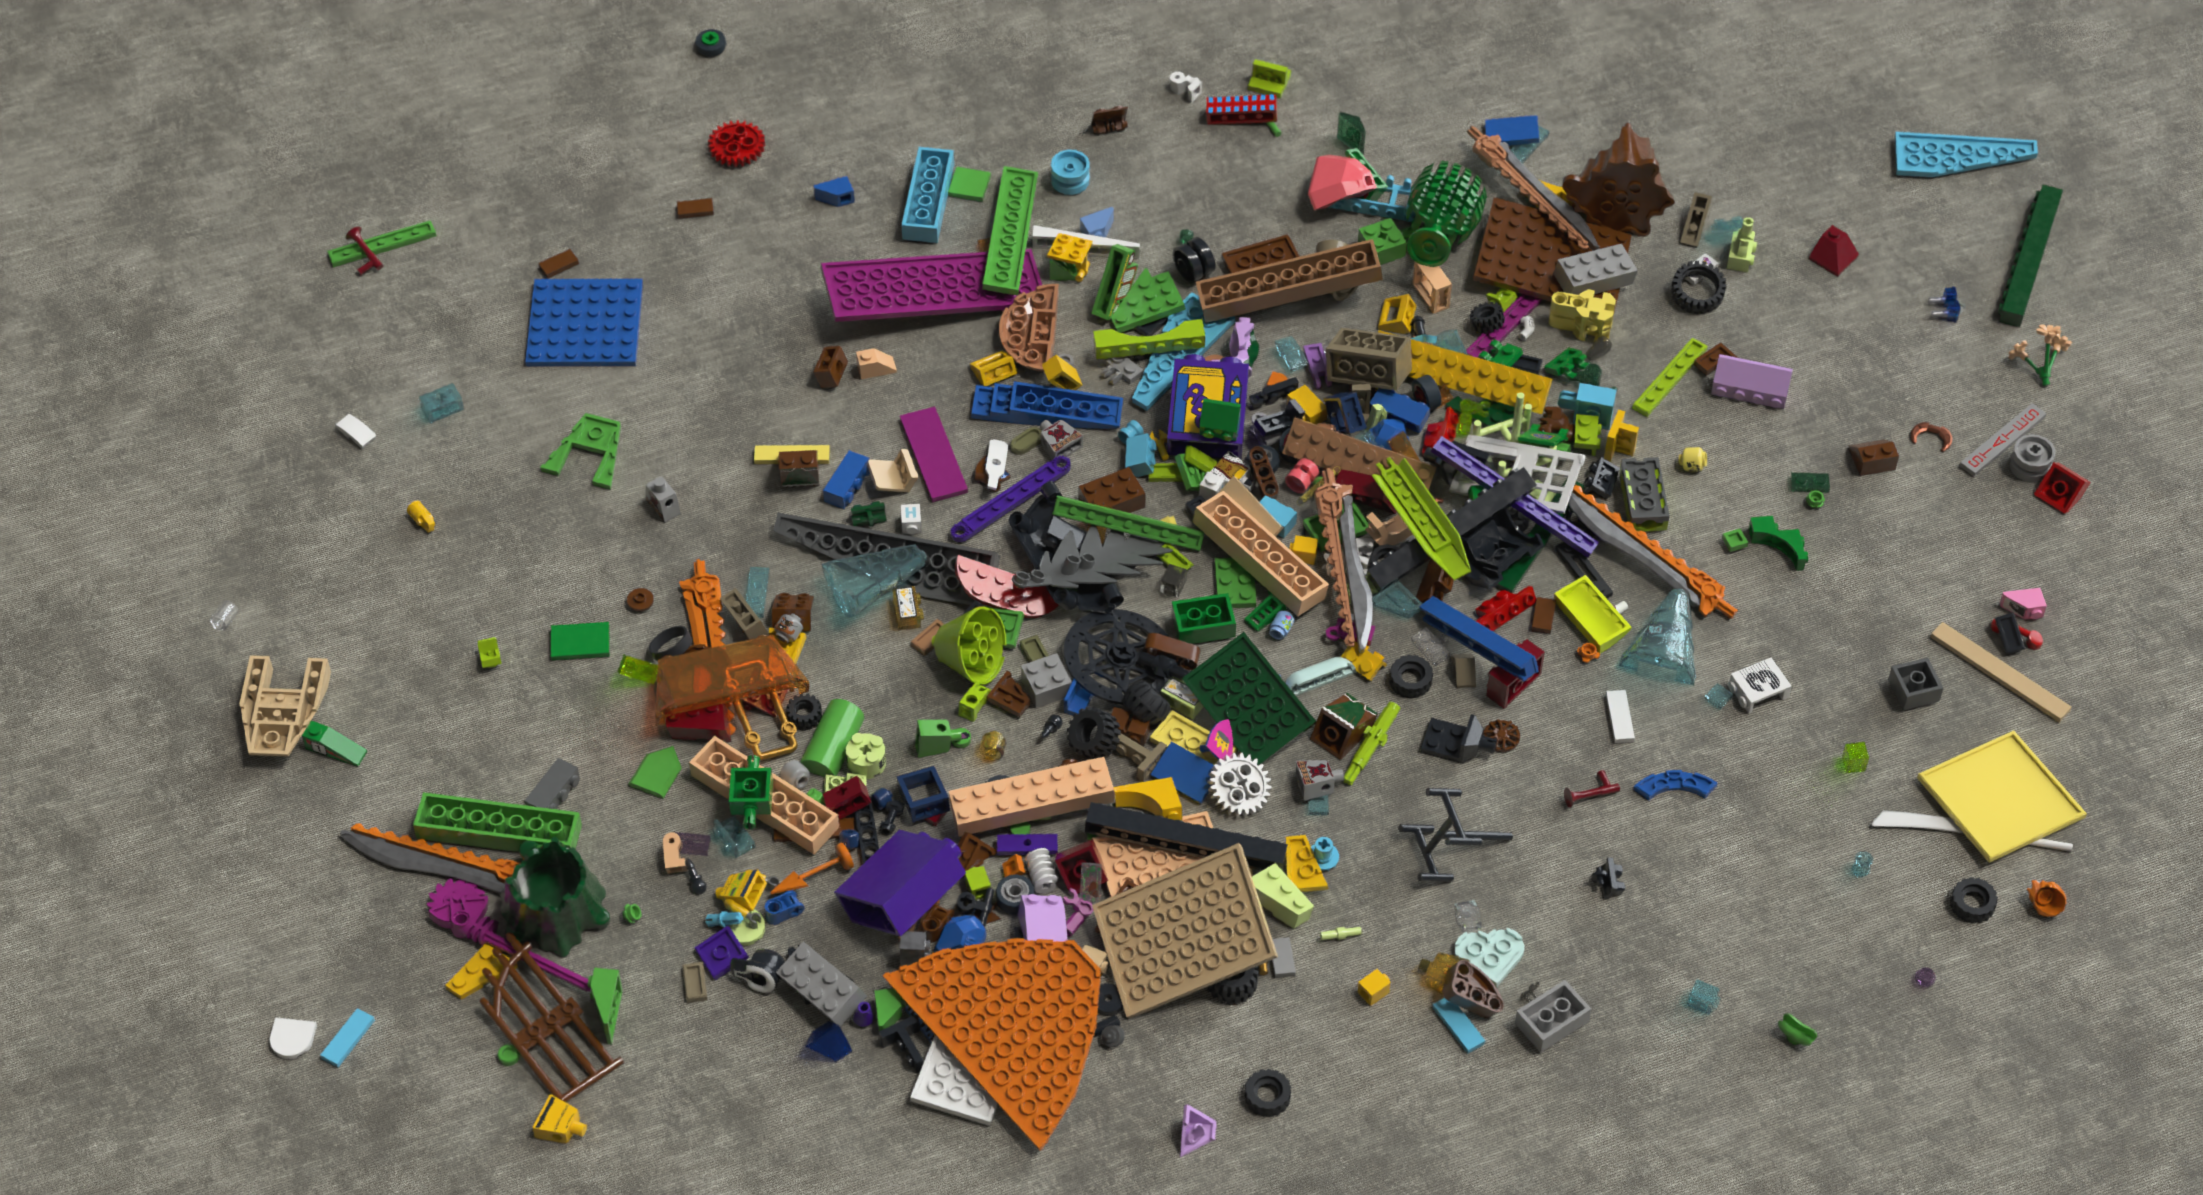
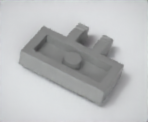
M1128 357L1105 359L1107 368L1103 370L1102 376L1107 378L1113 374L1110 379L1113 385L1122 379L1132 384L1143 375V369Z

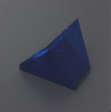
M830 1021L812 1031L805 1046L833 1059L835 1063L852 1052V1048L840 1025Z

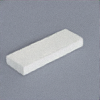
M1626 690L1606 691L1614 743L1634 742L1635 737Z

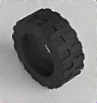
M1417 655L1401 656L1395 660L1390 669L1389 682L1391 688L1402 697L1419 698V696L1425 695L1432 686L1433 669L1430 663L1423 657H1418ZM1406 670H1414L1420 673L1421 679L1417 683H1408L1402 679V673Z
M1973 877L1965 878L1954 887L1950 906L1953 909V913L1959 919L1961 918L1965 922L1973 924L1983 923V921L1989 920V917H1992L1998 901L1997 892L1986 880ZM1967 893H1976L1983 897L1984 904L1980 908L1970 907L1964 902V896Z
M1261 1069L1258 1072H1254L1248 1078V1082L1245 1085V1102L1248 1104V1108L1256 1115L1259 1114L1262 1117L1280 1115L1290 1104V1081L1283 1073L1281 1074L1277 1070ZM1266 1084L1273 1085L1278 1090V1097L1270 1102L1263 1101L1258 1096V1089Z

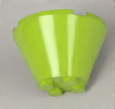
M976 607L943 624L938 629L936 635L932 637V646L935 647L938 661L943 662L974 684H987L991 682L1002 668L1005 657H1002L1003 645H1006V632L1002 619L992 608Z

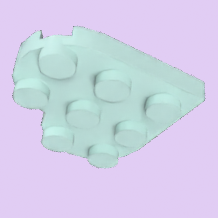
M1510 928L1498 931L1494 929L1488 934L1482 931L1468 934L1465 932L1456 941L1454 956L1458 961L1466 960L1477 966L1490 978L1497 988L1521 960L1524 954V943L1522 936Z

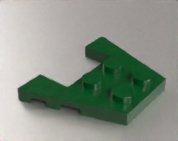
M1459 396L1447 402L1445 409L1451 407L1453 411L1459 413L1460 417L1481 421V427L1483 428L1513 419L1515 409L1513 406L1489 399H1483L1470 407Z

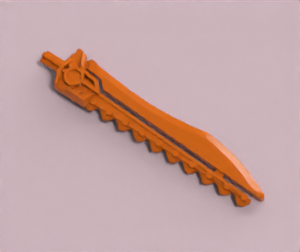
M697 559L694 562L695 576L679 582L682 591H684L683 595L690 620L694 645L705 644L708 647L704 612L707 616L711 646L726 652L727 646L721 642L726 633L719 628L724 623V619L718 615L723 608L722 601L720 600V580L716 575L706 573L705 561ZM693 596L696 597L699 607L695 605ZM705 665L695 666L694 695L703 694L712 686L714 678L710 667ZM726 697L724 700L727 709L732 706V700L729 697ZM728 709L729 721L734 718V713ZM729 723L730 734L732 735L735 733L736 728Z

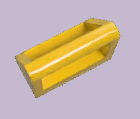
M1409 294L1384 299L1378 324L1379 330L1401 334L1410 333L1416 304ZM1390 307L1399 308L1396 320L1387 321Z
M1003 350L969 364L983 386H988L1017 374L1013 357Z

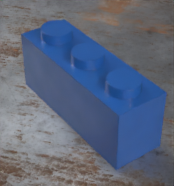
M1378 388L1370 402V411L1372 405L1380 404L1387 411L1386 419L1401 420L1406 428L1419 434L1430 416V408L1425 403L1415 402L1409 396L1395 393L1394 390Z
M849 450L823 490L824 502L845 509L847 504L852 502L856 490L861 488L865 476L867 477L870 474L867 466L869 457Z

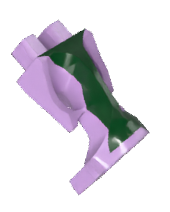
M1240 317L1239 322H1236L1234 325L1229 348L1231 357H1236L1242 363L1249 364V377L1252 375L1253 363L1258 358L1259 343L1254 335V323H1250V318Z

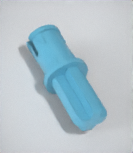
M722 911L720 914H708L706 919H712V921H706L708 927H726L728 925L741 924L744 917L740 912L728 913L727 911Z

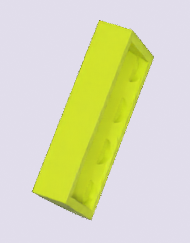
M1586 575L1554 593L1556 605L1583 636L1596 646L1597 652L1600 654L1617 643L1632 629L1629 623Z

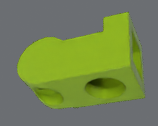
M978 683L974 684L960 700L958 715L974 722L982 706L987 703V695L991 692V689Z

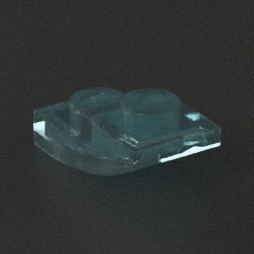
M1292 336L1274 342L1280 357L1285 358L1290 372L1308 366L1306 357Z

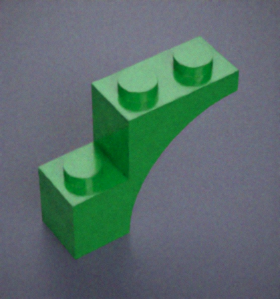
M1773 516L1750 517L1748 531L1751 543L1764 544L1780 550L1789 557L1796 571H1804L1805 563H1808V552L1804 551L1805 540L1800 535L1799 529L1779 530Z

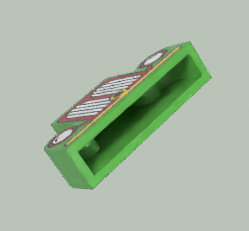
M1120 244L1112 245L1091 314L1106 320L1111 319L1120 305V300L1125 298L1132 287L1138 264L1133 262L1135 250Z

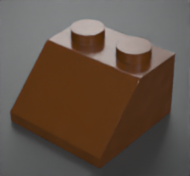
M1882 439L1848 446L1860 476L1896 470L1899 454L1893 441Z

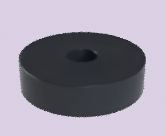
M1109 983L1100 985L1098 1013L1103 1016H1113L1121 1012L1124 1007L1117 985Z

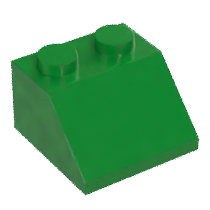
M1204 398L1200 420V435L1206 438H1221L1224 441H1237L1241 418V404Z

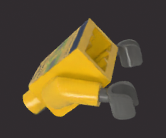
M758 869L746 870L742 873L730 875L724 887H718L715 894L717 899H722L728 910L740 912L744 919H749L750 927L757 929L758 923L756 921L761 923V916L757 912L749 913V911L754 910L766 884L767 890L771 892L779 885V880L775 876L766 878V875L761 874Z

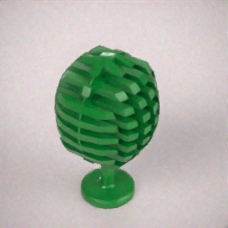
M1440 161L1435 173L1431 172L1434 165L1432 163L1424 167L1411 187L1405 213L1407 221L1412 211L1415 213L1411 224L1414 232L1409 237L1407 250L1411 258L1420 265L1436 267L1445 263L1457 235H1461L1458 244L1468 240L1481 221L1487 199L1485 186L1480 196H1478L1477 192L1482 179L1476 174L1471 185H1468L1472 171L1465 168L1461 176H1458L1460 164L1453 163L1447 174L1445 172L1449 161ZM1421 222H1423V228L1418 229Z

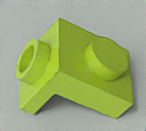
M1501 288L1496 295L1492 293L1486 295L1489 301L1488 304L1490 302L1498 303L1501 305L1503 312L1518 298L1515 292Z
M496 637L477 641L483 668H493L502 664Z

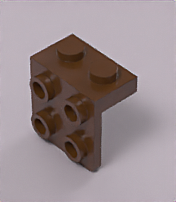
M780 593L776 595L772 607V628L775 627L782 615H791L792 613L801 619L802 631H811V609L814 596L807 593H800L798 595Z

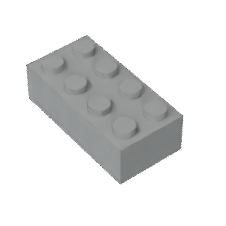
M1618 244L1558 259L1553 274L1564 293L1580 295V293L1588 289L1594 290V294L1632 285L1638 270L1623 245Z
M804 941L776 972L789 986L839 1027L857 1009L859 1003L863 1002L867 997L855 983Z

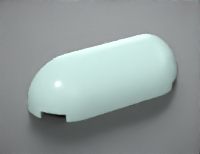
M1333 657L1292 673L1285 683L1297 696L1355 674L1357 671L1349 660L1342 657Z

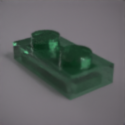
M1791 472V492L1820 491L1821 493H1829L1830 481L1828 473Z

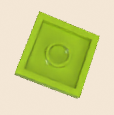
M1255 59L1248 90L1264 95H1276L1277 98L1281 99L1290 79L1291 70L1285 66Z

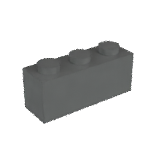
M558 758L524 800L525 805L557 809L561 802L567 799L571 789L578 785L580 781L578 767Z

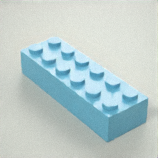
M918 148L902 221L903 240L938 243L954 169V150Z

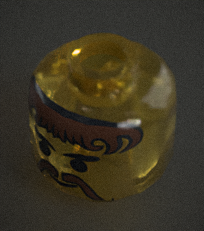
M990 731L982 736L979 752L988 761L999 760L1004 755L1007 741L1000 732Z

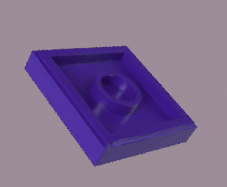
M729 925L694 947L714 980L730 971V961L732 958L749 959L748 954Z

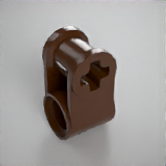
M937 902L931 907L922 922V932H926V940H930V943L939 940L943 927L954 917V910H947Z

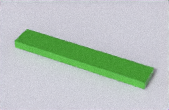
M431 220L363 241L377 255L437 237ZM357 243L327 251L333 268L367 258Z

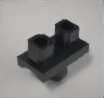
M1607 857L1606 863L1597 867L1596 871L1591 874L1592 881L1598 883L1599 887H1602L1604 899H1609L1613 894L1621 895L1625 891V883L1616 881V878L1619 879L1622 876V866L1614 864L1613 858Z

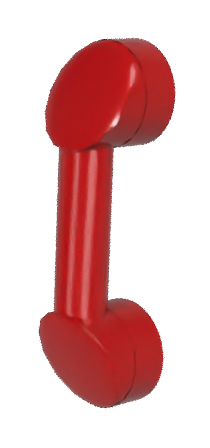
M1994 618L1991 623V629L1999 633ZM2018 626L2021 635L2027 638V646L2033 650L2040 649L2043 643L2041 634L2035 630L2029 631Z

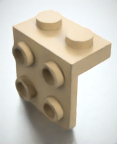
M901 449L894 461L869 460L867 462L877 490L910 492L915 482H917L918 474L908 449Z

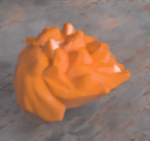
M2036 880L2031 881L2032 888H2027L2029 899L2039 915L2055 917L2065 910L2067 898L2065 892L2058 884L2052 881L2045 882L2044 880L2040 883Z

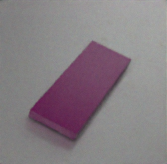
M935 406L900 415L901 424L932 502L968 493L967 485Z

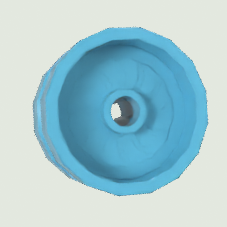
M1064 150L1057 153L1051 160V183L1053 188L1065 195L1079 194L1086 190L1090 180V162L1088 157L1077 150Z

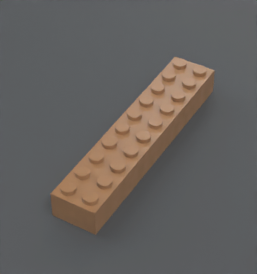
M1371 239L1197 281L1196 286L1205 323L1381 281L1383 277L1374 241Z

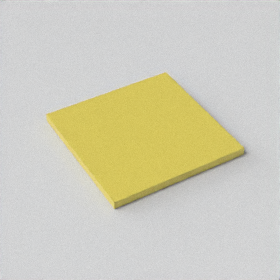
M2015 731L1923 771L1917 777L1989 863L2086 818L2087 815Z

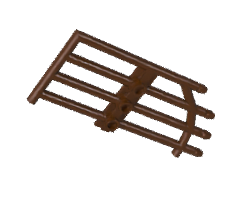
M508 932L505 936L517 952L508 960L497 947L492 950L495 958H498L503 969L498 980L488 968L482 970L483 975L494 988L493 1006L484 997L479 1002L548 1091L556 1098L567 1102L624 1064V1061L620 1056L615 1060L610 1056L579 1017L584 1013L579 1004L572 997L566 1000L528 953L532 949L530 943L527 942L522 946L514 934ZM521 958L559 1004L551 1011L547 1010L514 968ZM508 975L511 976L542 1017L534 1022L528 1019L503 987ZM502 999L525 1027L516 1034L512 1032L500 1016ZM573 1021L607 1065L596 1071L562 1027ZM555 1032L589 1074V1077L579 1083L545 1038ZM536 1044L542 1048L573 1087L563 1095L527 1051Z

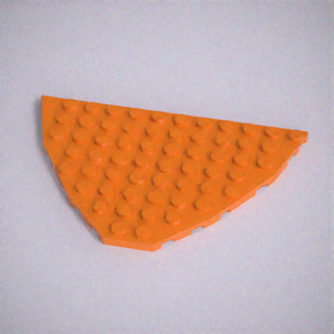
M1014 938L999 943L995 941L968 945L964 948L953 950L951 948L942 949L919 959L918 962L911 965H904L892 973H885L883 977L1041 1151L1045 1144L1048 1143L1050 1136L1076 1096L1096 1030L1101 969L1074 940L1053 941V939L1025 940L1023 938Z

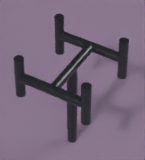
M1426 789L1425 793L1427 796H1441L1449 815L1428 844L1423 833H1433V825L1400 824L1398 826L1399 832H1414L1428 867L1429 873H1419L1417 876L1418 881L1452 882L1454 880L1453 874L1438 873L1431 856V852L1441 839H1445L1446 845L1480 846L1482 840L1499 841L1513 839L1511 832L1464 831L1450 798L1461 797V789ZM1453 825L1455 831H1448Z

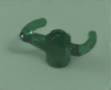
M1586 361L1589 364L1585 367L1584 371H1578L1581 369L1576 364L1571 369L1577 375L1573 379H1568L1569 381H1579L1583 384L1600 386L1602 370L1599 365Z

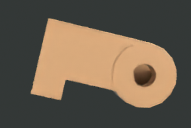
M674 832L667 833L663 838L664 862L668 874L688 871L686 860L681 858L680 855L683 845L679 835Z

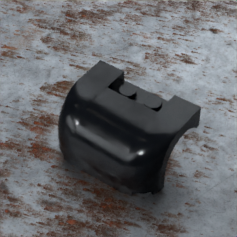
M1505 509L1461 539L1471 572L1464 575V577L1476 586L1489 590L1503 580L1501 572L1507 570L1512 563L1521 559L1522 555L1532 557L1544 547L1540 535L1536 533L1534 537H1530L1524 534L1513 522L1508 509Z

